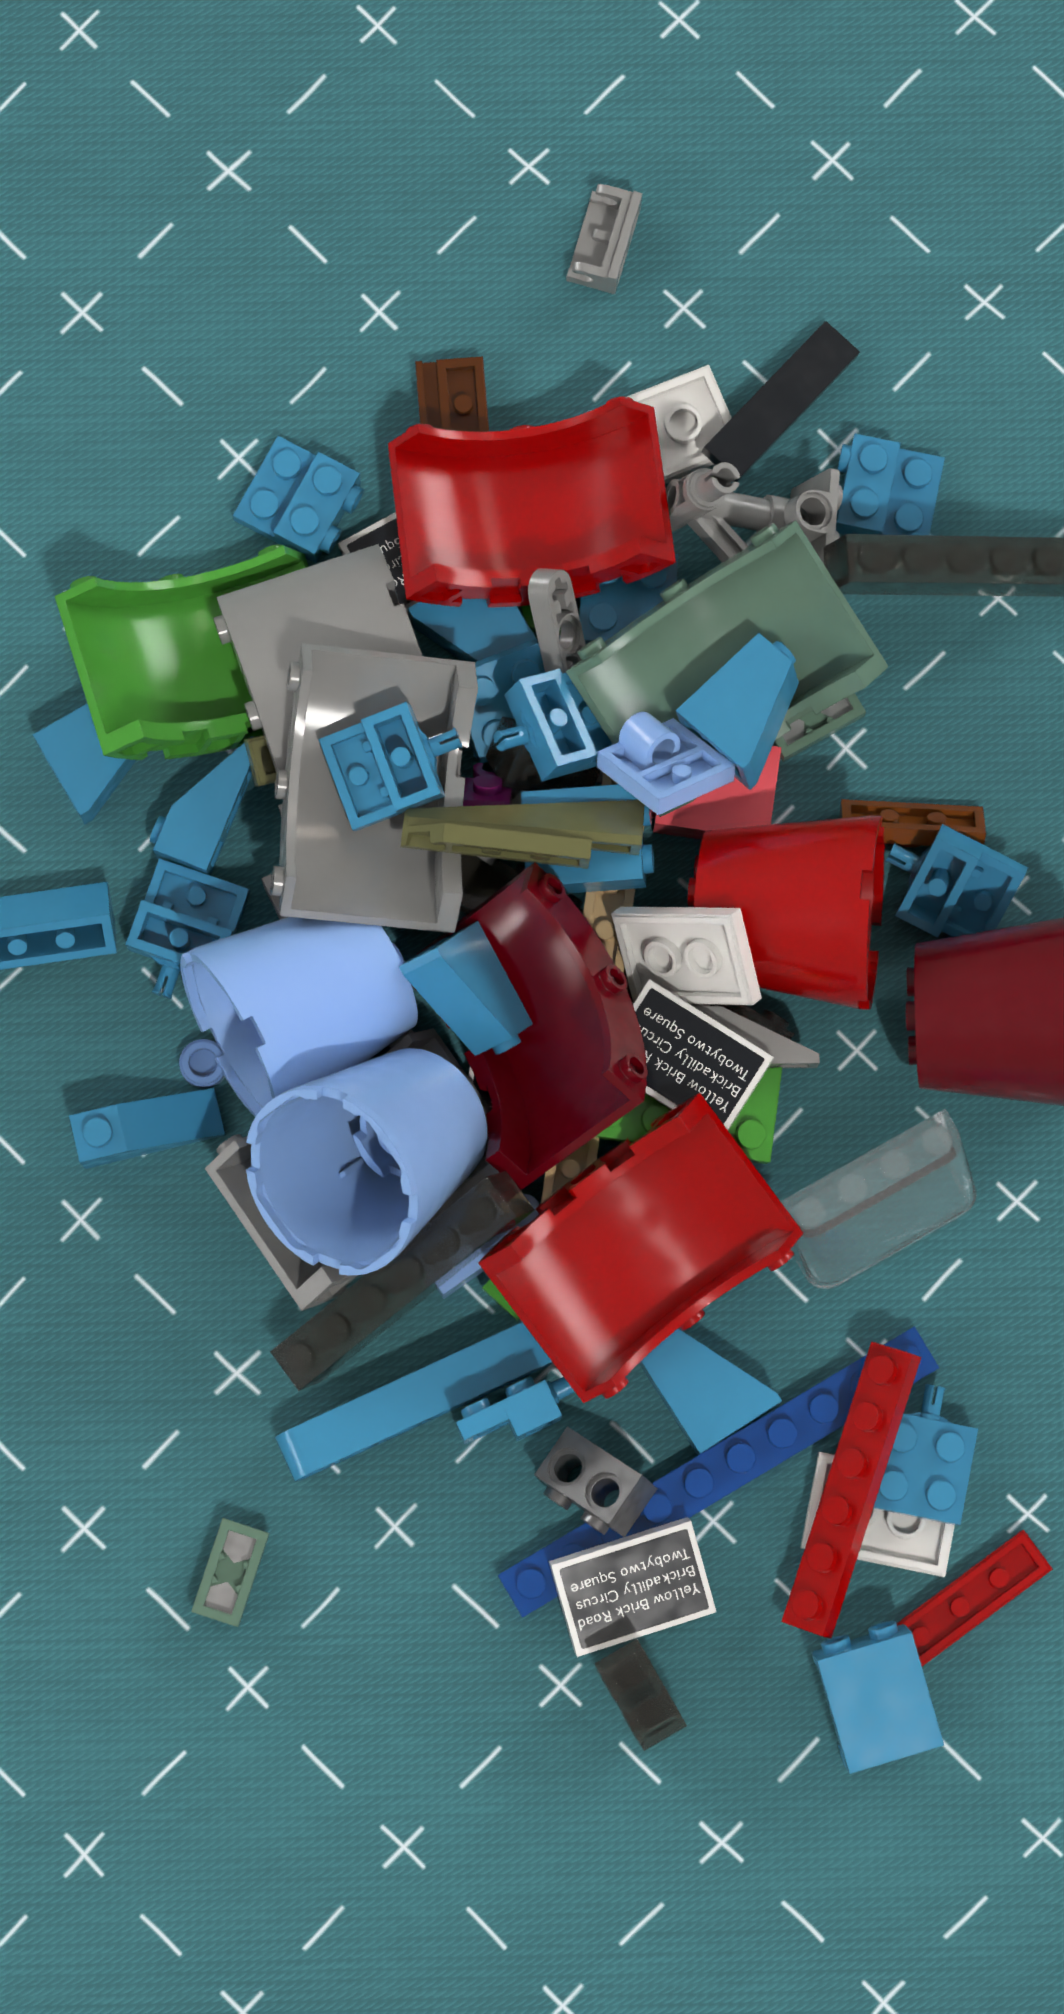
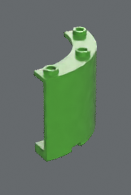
M276 544L260 550L257 557L228 567L184 577L183 574H171L158 581L116 582L100 579L96 576H86L73 581L70 584L71 589L55 596L103 756L143 760L148 756L147 752L163 750L165 759L191 757L239 748L244 743V739L263 735L262 728L253 731L244 703L252 701L231 642L222 645L213 620V617L221 615L216 597L309 567L304 553L282 544Z

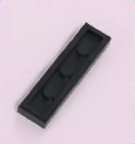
M825 321L704 446L701 453L715 465L721 462L732 464L740 474V478L733 482H738L858 357L860 351Z

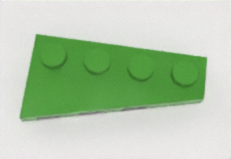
M782 1067L767 1069L729 1129V1133L751 1162L762 1164L771 1162ZM645 1093L644 1102L594 1138L618 1142L628 1138L632 1143L652 1128V1121L671 1109Z

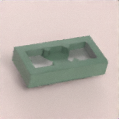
M854 693L818 714H815L812 710L791 723V730L776 739L773 746L781 747L780 758L784 762L863 718L866 711Z
M222 1518L191 1612L239 1627L270 1533Z

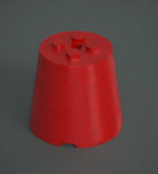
M872 815L706 830L702 837L699 855L695 857L694 878L690 877L688 907L741 908L759 988L856 1009L870 1010L875 993L879 951H870L872 925L882 926L885 865L883 817Z

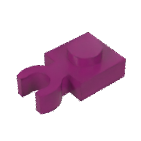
M476 763L473 766V778H465L463 806L512 805L513 780H509L508 764H501L499 771L487 772L483 770V763Z

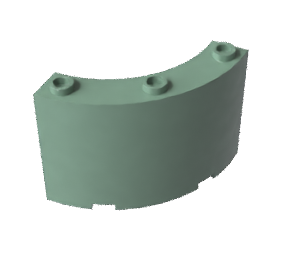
M796 520L779 530L775 523L764 527L750 537L753 545L689 584L686 583L684 578L673 583L660 593L664 601L641 615L606 641L600 636L577 651L581 660L569 668L566 673L612 744L619 742L620 731L624 723L631 716L639 712H647L661 723L672 718L679 722L676 710L758 633L772 644L775 641L784 644L796 659L794 668L799 684L776 739L791 730V723L812 710L815 714H818L837 702L866 688L889 667ZM695 799L686 802L678 807H675L667 812H664L660 814L659 817L666 815L690 802H693Z

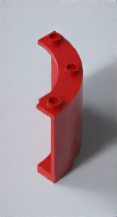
M615 397L608 400L605 405L569 419L536 427L520 425L506 431H454L434 428L429 424H416L407 428L405 433L388 443L405 594L408 600L460 607L462 598L487 599L488 608L530 605L528 599L529 581L532 574L539 568L565 570L571 578L575 598L599 593L600 583L622 577L623 581L629 584L676 563L655 410L652 406L636 402L630 397Z
M701 1093L694 1095L652 1121V1128L645 1135L632 1143L628 1138L577 1174L535 1208L539 1215L534 1220L521 1228L519 1226L514 1227L478 1262L583 1403L601 1394L605 1399H608L620 1392L629 1383L626 1376L662 1341L679 1327L682 1331L692 1327L705 1315L703 1309L747 1278L766 1267L770 1271H774L787 1263L794 1255L791 1248L803 1235V1231Z

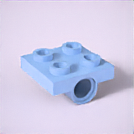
M644 711L634 714L624 723L620 731L618 743L597 751V768L657 815L734 781L735 765L674 718L661 723L651 714Z

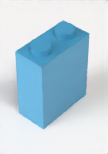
M619 784L521 792V804L638 800ZM644 805L643 826H651V809ZM643 835L639 856L591 850L588 869L537 864L546 873L555 875L562 882L566 894L647 888L646 874L654 873V853L652 844L644 845ZM525 862V869L533 863Z

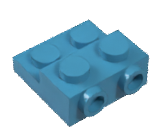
M855 433L851 445L842 444L837 467L841 473H845L842 488V503L837 511L836 531L842 535L926 551L945 457L901 449L900 442Z
M277 436L234 512L233 519L237 523L278 544L304 553L306 559L317 563L322 552L330 554L334 549L342 531L337 526L345 511L352 514L362 498L364 489L359 487L361 484L360 473L320 452L315 455Z

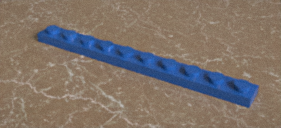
M915 1326L884 1344L885 1346L921 1357L913 1384L939 1369L938 1364ZM867 1355L654 1481L652 1484L657 1488L656 1492L626 1536L679 1519L692 1517L844 1426ZM584 1523L500 1573L498 1577L523 1618L558 1597L549 1561L623 1538V1536L611 1528L603 1535L587 1523Z

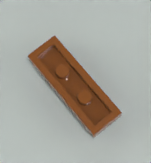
M841 799L840 818L872 815L883 817L882 826H884L885 844L896 843L910 848L921 845L931 846L942 824L983 845L985 844L986 828L982 806Z

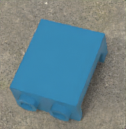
M896 1621L878 1623L868 1628V1635L850 1640L849 1635L835 1636L832 1639L829 1638L821 1642L822 1649L811 1652L814 1663L818 1667L840 1743L838 1748L841 1759L850 1774L944 1746L913 1634L905 1624L897 1626Z

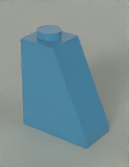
M462 598L460 607L418 602L408 608V616L413 628L461 661L476 662L536 639L517 606L488 608L487 599Z
M760 633L754 636L676 710L680 724L735 765L734 777L749 790L759 780L799 684L794 668L796 659L791 651L779 641H775L772 644Z
M88 704L83 705L33 734L37 745L84 825L95 818L136 761L103 756Z
M478 921L439 940L399 966L403 976L475 1056L491 1048L496 1055L509 1050L522 1042L518 1034L533 1024Z
M680 1329L675 1330L639 1363L697 1456L782 1402L777 1392Z

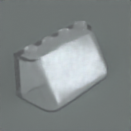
M943 1109L780 1202L803 1231V1235L791 1248L794 1252L793 1257L801 1271L812 1285L822 1289H831L964 1215L972 1208L976 1200V1186L959 1131L947 1110Z

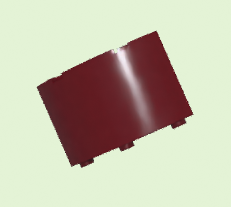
M536 862L458 921L455 930L457 932L477 921L479 922L533 1024L518 1034L522 1042L501 1054L496 1055L492 1048L476 1056L470 1050L464 1053L480 1090L489 1091L493 1108L486 1114L488 1149L485 1160L520 1191L644 1102L648 1075L641 1029L626 989L628 983L624 973L615 966L591 925L566 895L562 882L555 875L546 873ZM444 932L419 953L453 933Z

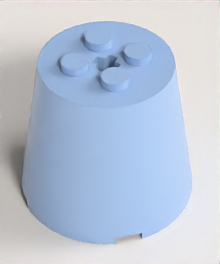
M286 917L194 947L181 956L182 980L201 1032L208 1029L211 1030L216 1043L224 1054L215 1058V1061L220 1065L226 1080L238 1098L254 1117L270 1100L287 1090L368 1061L415 1027L418 1021L417 1004L411 983L403 976L399 968L400 965L405 963L397 946L390 941L382 926Z
M416 1048L395 1050L287 1090L262 1107L251 1124L246 1143L251 1144V1167L246 1169L248 1184L255 1204L266 1224L275 1236L295 1255L313 1266L320 1262L339 1269V1275L368 1274L386 1266L399 1256L478 1166L487 1144V1122L484 1109L468 1079L458 1068L443 1057L430 1051Z

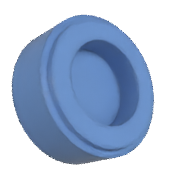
M199 1039L189 1043L183 1049L179 1059V1066L182 1076L190 1085L205 1089L211 1088L223 1080L225 1077L223 1071L215 1061V1058L224 1055L220 1046L212 1040Z

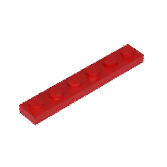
M871 1341L781 1622L832 1639L921 1357Z

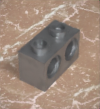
M568 1426L534 1474L548 1486L543 1493L546 1497L565 1510H568L572 1503L585 1511L580 1519L603 1535L611 1528L625 1537L657 1490L643 1475ZM582 1465L578 1478L572 1482H567L570 1471L574 1467ZM619 1489V1496L616 1502L608 1507H604L607 1495Z

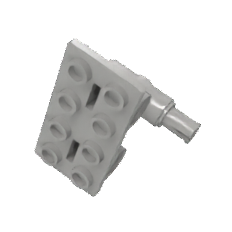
M721 462L712 469L699 468L681 479H672L666 487L671 530L674 532L688 524L723 563L748 548L747 544L730 526L755 530L757 533L772 523H775L779 530L796 520L832 576L833 559L838 551L840 542L839 533L836 531L837 511L841 506L843 489L839 485L840 471L829 468L794 487L791 490L790 498L775 495H766L764 498L733 492L738 488L739 483L731 482L739 479L740 474L737 468L730 463Z

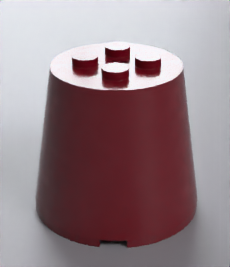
M1064 917L916 943L914 967H907L906 972L907 996H914V1001H906L907 1031H915V1036H908L909 1065H917L919 1088L1064 1106Z

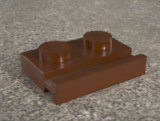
M483 356L440 359L429 363L415 361L420 424H429L434 428L445 430L489 432Z

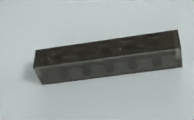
M846 534L823 547L824 565L842 594L1064 597V538Z
M507 1171L485 1177L422 1228L399 1256L379 1270L365 1274L270 1352L298 1391L322 1382L534 1212L535 1209Z

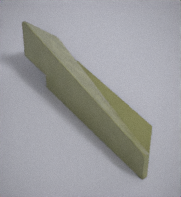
M639 800L409 808L404 813L400 847L588 869L591 850L639 856L643 838L644 804Z

